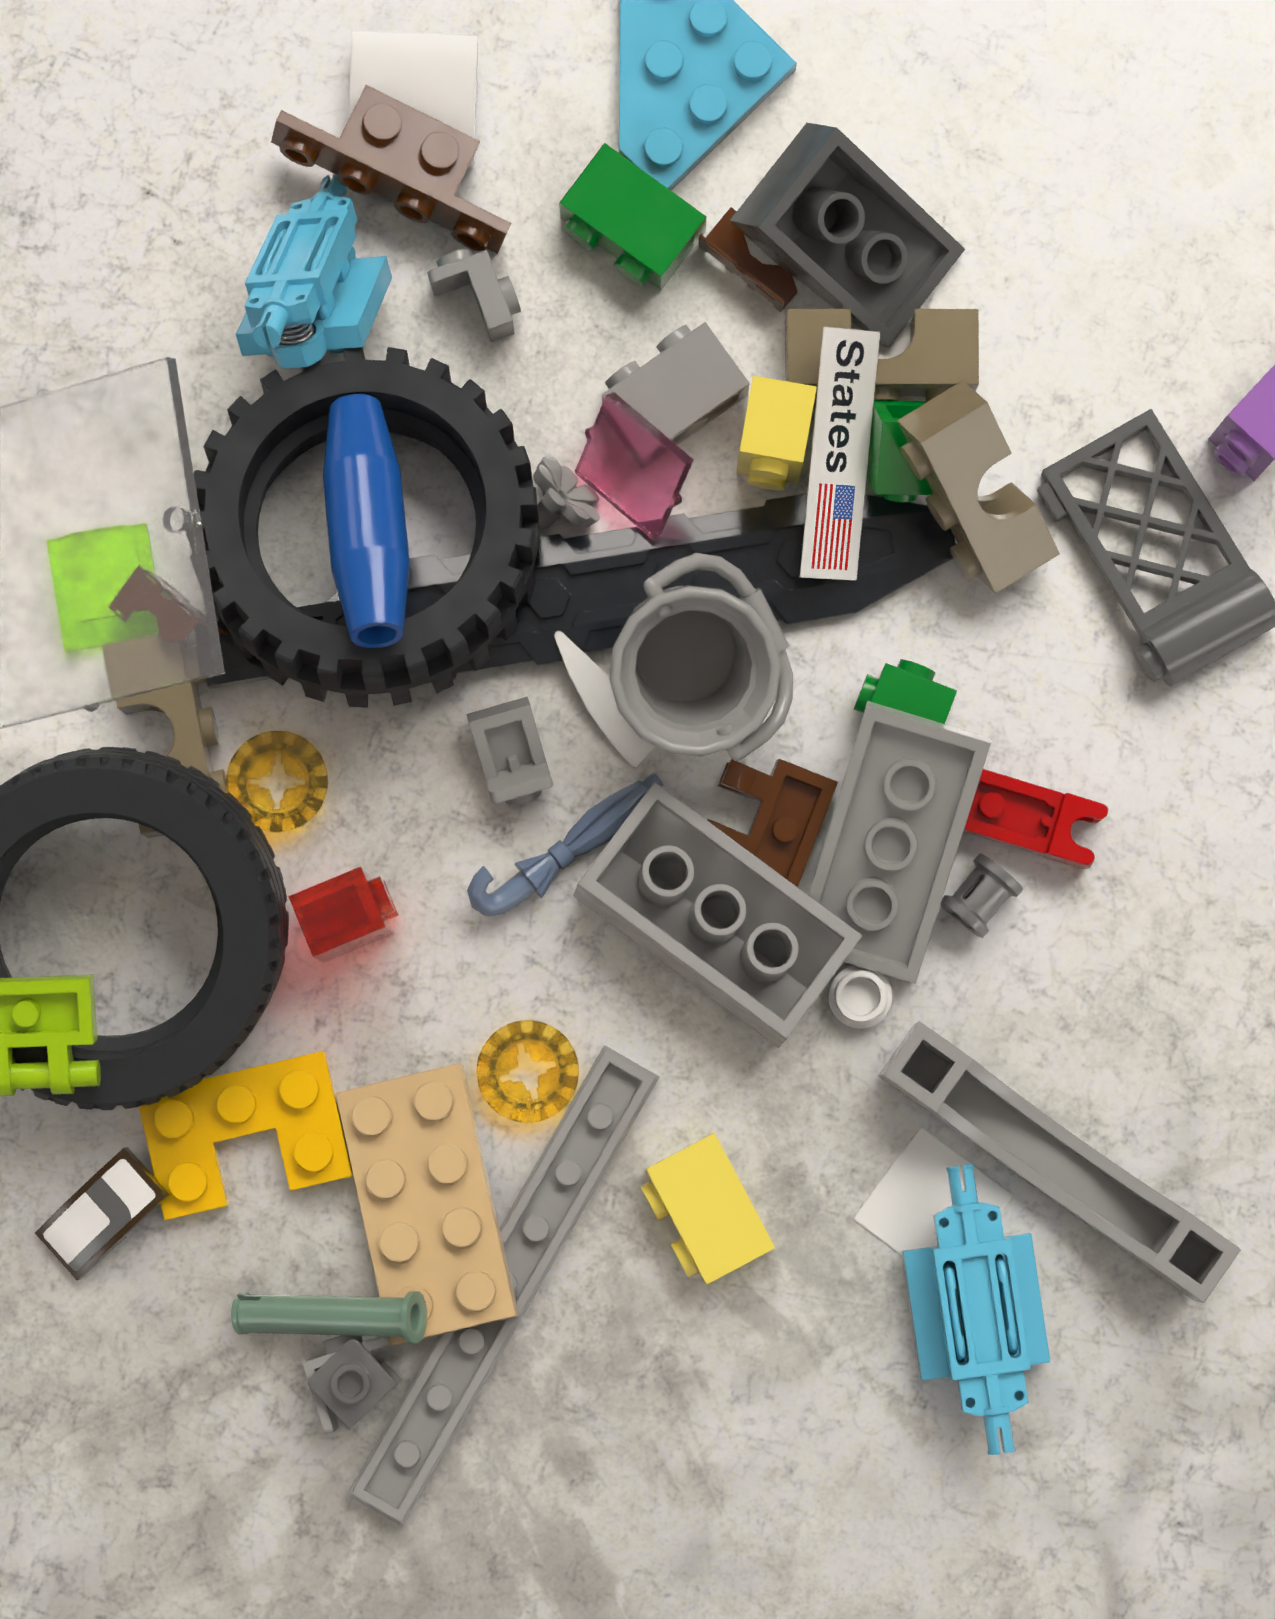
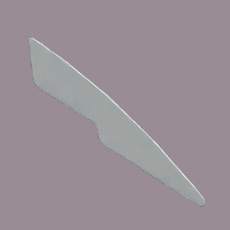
M555 632L554 637L567 672L588 712L616 750L631 767L636 768L656 746L640 738L619 713L609 676L563 632Z

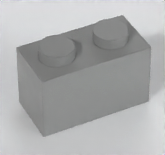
M706 322L693 331L687 325L679 327L656 346L660 352L659 355L639 367L636 361H632L612 374L605 382L609 390L602 394V407L645 467L748 396L749 381Z

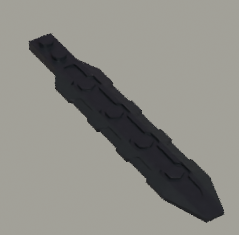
M808 493L769 499L765 501L764 506L692 518H688L684 513L641 520L640 525L637 527L563 538L560 534L540 537V562L535 563L533 569L535 586L529 603L520 602L515 611L517 619L516 628L507 641L498 635L488 645L490 660L478 670L534 661L537 666L563 662L554 637L557 631L563 632L583 652L613 648L614 642L635 607L648 598L643 587L644 582L672 562L695 553L720 556L741 569L755 589H761L776 620H783L786 624H794L857 613L954 559L950 548L956 545L955 537L951 529L944 531L939 526L927 505L895 502L883 497L865 494L857 580L800 577ZM435 554L409 558L410 567L405 619L425 610L446 595L461 577L471 554L438 559ZM699 569L682 575L662 588L664 590L686 585L722 589L736 598L741 597L730 581L714 571ZM337 592L324 603L297 607L317 620L347 626ZM204 623L198 628L206 681L209 689L271 679L266 675L260 660L255 656L248 660L238 650L230 631L225 625L221 627L229 633L228 636ZM465 663L451 672L453 680L456 679L458 673L474 670L468 663Z

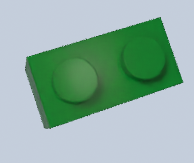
M606 143L601 146L559 202L560 218L566 222L562 228L566 234L588 250L592 251L598 245L617 259L613 264L616 270L639 287H644L649 282L661 291L697 244L699 235H703L706 231L707 216Z

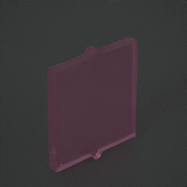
M612 392L605 396L594 425L585 430V436L588 440L574 473L648 537L654 540L661 536L673 507L682 503V496L679 493L694 459L615 392Z

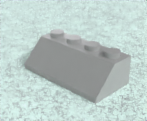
M656 782L652 784L578 882L573 895L777 1048L789 1037L862 938L860 933Z

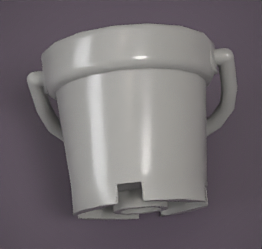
M695 553L672 562L644 582L643 587L648 598L635 607L614 642L609 680L619 713L640 738L667 753L702 757L727 750L732 760L739 761L766 743L785 723L793 700V671L786 652L789 644L761 589H755L741 569L720 556ZM699 569L714 571L727 579L741 597L736 598L726 591L716 588L689 585L675 586L664 590L662 588L682 575ZM774 704L771 715L764 721L772 705Z

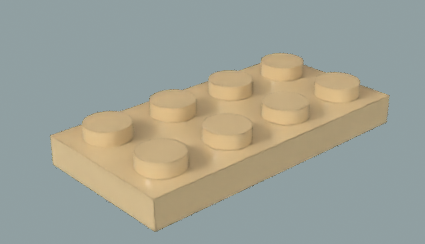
M461 1063L337 1092L336 1098L379 1296L404 1298L410 1291H419L423 1294L427 1306V1326L423 1339L519 1316L464 1066ZM388 1336L390 1345L395 1346L407 1343L403 1337Z

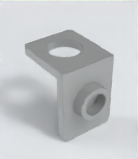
M340 1335L323 1341L326 1354L307 1359L302 1363L307 1380L350 1339H357L369 1352L390 1345L389 1337L378 1336L363 1341L362 1336ZM310 1388L324 1433L335 1432L339 1426L334 1412Z

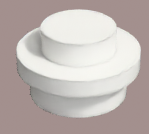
M854 965L842 970L833 979L828 992V1002L833 1015L842 1024L854 1029H866L877 1025L887 1016L892 1005V989L889 981L883 974Z

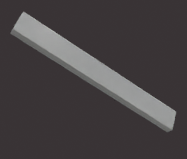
M603 1046L500 1226L519 1316L437 1336L349 1489L348 1496L401 1527L404 1526L657 1083L658 1075L611 1048Z

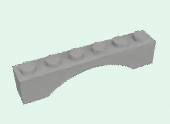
M920 1021L912 1026L878 1075L881 1079L1192 1300L1205 1303L1241 1251L1239 1247L1190 1212L1152 1189L1073 1135L1013 1091L970 1056Z

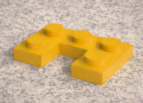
M326 1051L202 1079L197 1085L171 1098L165 1096L157 1103L139 1106L154 1177L170 1194L161 1203L164 1221L230 1205L216 1143L276 1129L290 1191L353 1176Z

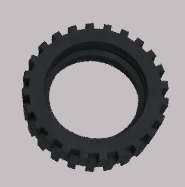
M363 347L343 349L345 361L321 365L319 360L313 365L302 367L303 372L284 381L275 369L260 379L264 393L263 396L252 405L242 396H239L227 409L232 427L225 436L215 430L211 431L203 446L209 462L206 471L194 470L190 489L196 503L195 512L188 513L189 533L195 546L196 554L194 559L221 626L225 625L235 646L248 660L255 656L262 662L266 675L282 686L288 678L301 683L305 697L321 702L325 701L327 691L345 694L349 707L368 708L369 694L390 693L393 706L412 702L409 690L411 688L432 682L438 694L454 686L451 672L465 663H468L474 671H477L490 660L488 645L498 635L507 641L516 628L517 619L515 611L520 602L529 603L535 586L533 576L534 565L540 562L541 541L536 487L533 485L531 463L525 446L518 447L515 442L512 422L502 409L493 414L487 408L485 390L474 381L469 379L462 388L451 382L449 365L433 358L429 360L425 370L412 367L409 363L407 350L388 347L386 360L382 361L365 360ZM351 394L370 395L380 401L389 433L417 439L443 453L464 479L475 510L476 528L474 544L469 561L457 583L436 603L405 619L404 634L401 640L380 648H366L354 644L351 641L347 626L317 620L288 601L271 580L264 566L259 547V516L267 490L276 477L298 456L326 441L330 405L336 399Z

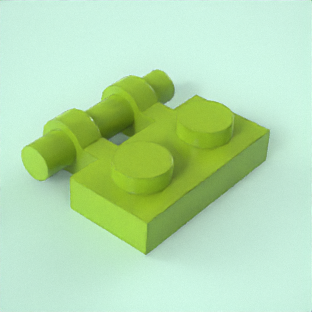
M94 974L0 978V1096H15L16 1089L50 1088L52 1094H74L75 1087L100 1086L101 1069L99 1060L74 1061L72 1055V1045L94 1044L98 1039ZM47 1046L48 1062L15 1063L13 1048Z

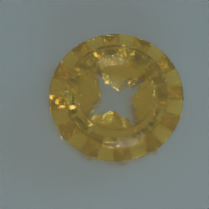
M268 731L250 738L239 747L228 766L226 783L228 792L237 798L238 802L252 815L251 821L255 826H260L264 831L280 833L303 827L322 809L329 786V779L323 757L308 740L287 731ZM276 755H281V764L284 765V771L287 776L295 777L297 780H305V785H295V788L284 790L283 799L280 800V809H275L276 802L272 799L273 796L269 789L261 787L259 784H251V780H261V777L272 775L273 766L276 765Z
M534 1020L516 1021L498 1029L485 1042L478 1057L477 1082L485 1101L501 1116L522 1123L539 1122L556 1115L571 1100L578 1085V1059L569 1040L553 1026ZM520 1044L524 1045L525 1052L529 1053L533 1062L544 1061V1063L555 1061L556 1067L546 1069L547 1073L538 1076L537 1082L539 1087L536 1090L539 1098L534 1100L531 1091L527 1090L522 1081L512 1082V1080L501 1082L500 1079L501 1076L510 1074V1070L518 1067L519 1061L517 1056L520 1053L517 1045Z

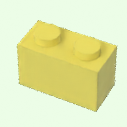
M753 375L736 474L748 475L747 483L749 485L762 489L781 491L785 490L786 482L799 483L817 389L816 386Z
M715 1133L646 1168L652 1181L640 1187L658 1221L670 1215L682 1238L671 1243V1246L688 1278L700 1272L707 1285L775 1249Z

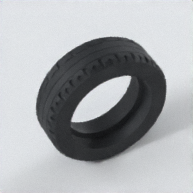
M101 747L98 750H91L90 748L80 749L34 764L0 785V902L6 882L13 868L24 853L39 839L71 823L89 819L111 818L144 825L176 843L188 854L205 878L211 891L217 915V946L211 969L203 986L186 1007L175 1016L150 1029L126 1035H97L98 1039L94 1044L72 1045L74 1061L99 1060L101 1069L100 1086L75 1087L74 1094H52L50 1088L31 1089L35 1097L45 1101L50 1100L55 1102V1104L68 1106L73 1102L77 1104L79 1109L114 1110L116 1106H123L125 1109L137 1108L157 1103L165 1096L170 1098L200 1083L207 1075L213 1074L233 1056L256 1026L277 987L285 962V948L288 945L289 912L285 906L287 894L280 867H277L273 860L275 858L273 849L269 845L260 826H255L252 823V815L238 802L237 798L230 792H223L219 788L220 784L203 774L202 771L192 766L186 768L177 759L151 751H146L145 753L137 752L136 748ZM0 946V978H13L5 963ZM47 1046L13 1048L15 1063L48 1062Z

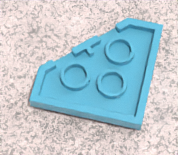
M620 0L619 153L672 191L796 70L797 62L734 0Z

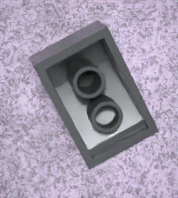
M807 122L730 219V222L768 257L835 309H851V321L864 331L880 332L879 343L886 347H890L911 320L914 310L922 306L965 251V248L837 127Z

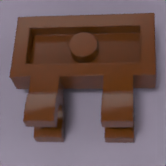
M731 759L725 765L718 787L758 800L760 804L747 835L713 820L707 819V821L798 887L838 782L782 759L776 760L771 775Z

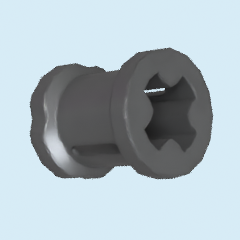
M979 853L973 860L976 868L952 896H943L940 905L966 929L976 936L983 938L989 931L986 925L1009 896L1018 897L1023 891V887L1001 866L984 854Z

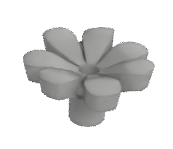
M543 457L533 473V480L541 489L543 496L537 503L539 527L548 529L560 516L566 517L577 526L582 524L587 528L598 522L600 516L591 506L599 500L597 492L589 485L577 487L578 478L571 469L566 466L561 467L554 457Z

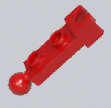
M983 769L963 832L1035 853L1044 858L1076 868L1089 869L1094 862L1095 855L1092 850L1074 842L1071 836V826L1075 821L1098 823L1107 816L1109 808L1105 804L1070 793L1063 794L1062 792Z

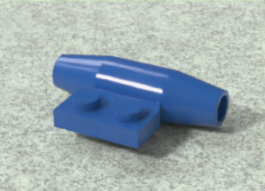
M351 394L336 399L329 409L323 468V488L330 565L351 641L361 647L380 648L398 642L404 634L410 559L401 470L380 401L370 395Z

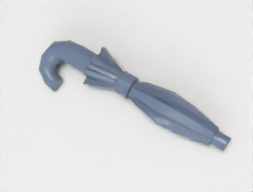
M653 773L644 781L639 780L596 804L570 829L563 842L559 840L548 849L549 853L516 862L514 865L520 872L492 893H487L486 889L494 878L482 866L473 876L467 889L471 907L482 915L491 917L505 914L534 892L542 899L560 868L562 870L575 861L574 857L586 854L609 842L652 784L656 782L661 787L663 786L660 778Z

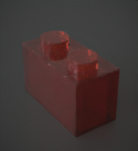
M361 866L288 896L312 956L322 963L393 935L394 933L388 920L399 916L385 880H382L381 876L371 879L370 875Z

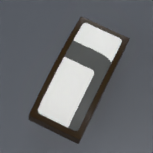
M125 1147L76 1191L35 1234L78 1281L126 1238V1235L168 1198L170 1194L128 1147Z

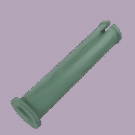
M410 1291L404 1298L238 1293V1299H234L231 1309L232 1326L238 1334L403 1337L407 1343L415 1344L423 1339L427 1326L426 1301L423 1294L419 1291Z

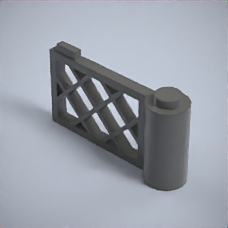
M1152 409L1147 410L1042 470L1041 475L1046 483L1038 487L1037 492L1056 522L1065 517L1068 518L1136 629L1142 645L1135 648V654L1151 681L1155 682L1162 678L1167 685L1173 686L1275 627V599L1260 576L1248 566ZM1146 430L1159 451L1154 472L1118 464L1122 443ZM1114 448L1111 461L1097 458ZM1164 461L1174 477L1161 474ZM1081 466L1106 472L1107 477L1100 503L1073 497L1062 477ZM1114 475L1151 484L1143 514L1106 505ZM1158 486L1184 492L1192 505L1187 525L1150 516ZM1082 511L1096 514L1093 528ZM1197 515L1207 531L1194 528ZM1103 516L1140 525L1132 557L1111 552L1104 548L1098 538ZM1147 528L1183 536L1175 568L1139 559ZM1190 539L1217 545L1228 566L1210 576L1183 570ZM1115 564L1129 568L1126 581H1124ZM1140 570L1172 578L1167 600L1144 613L1131 592L1135 571ZM1179 581L1194 584L1176 595Z

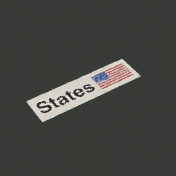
M823 327L800 577L857 580L880 332Z

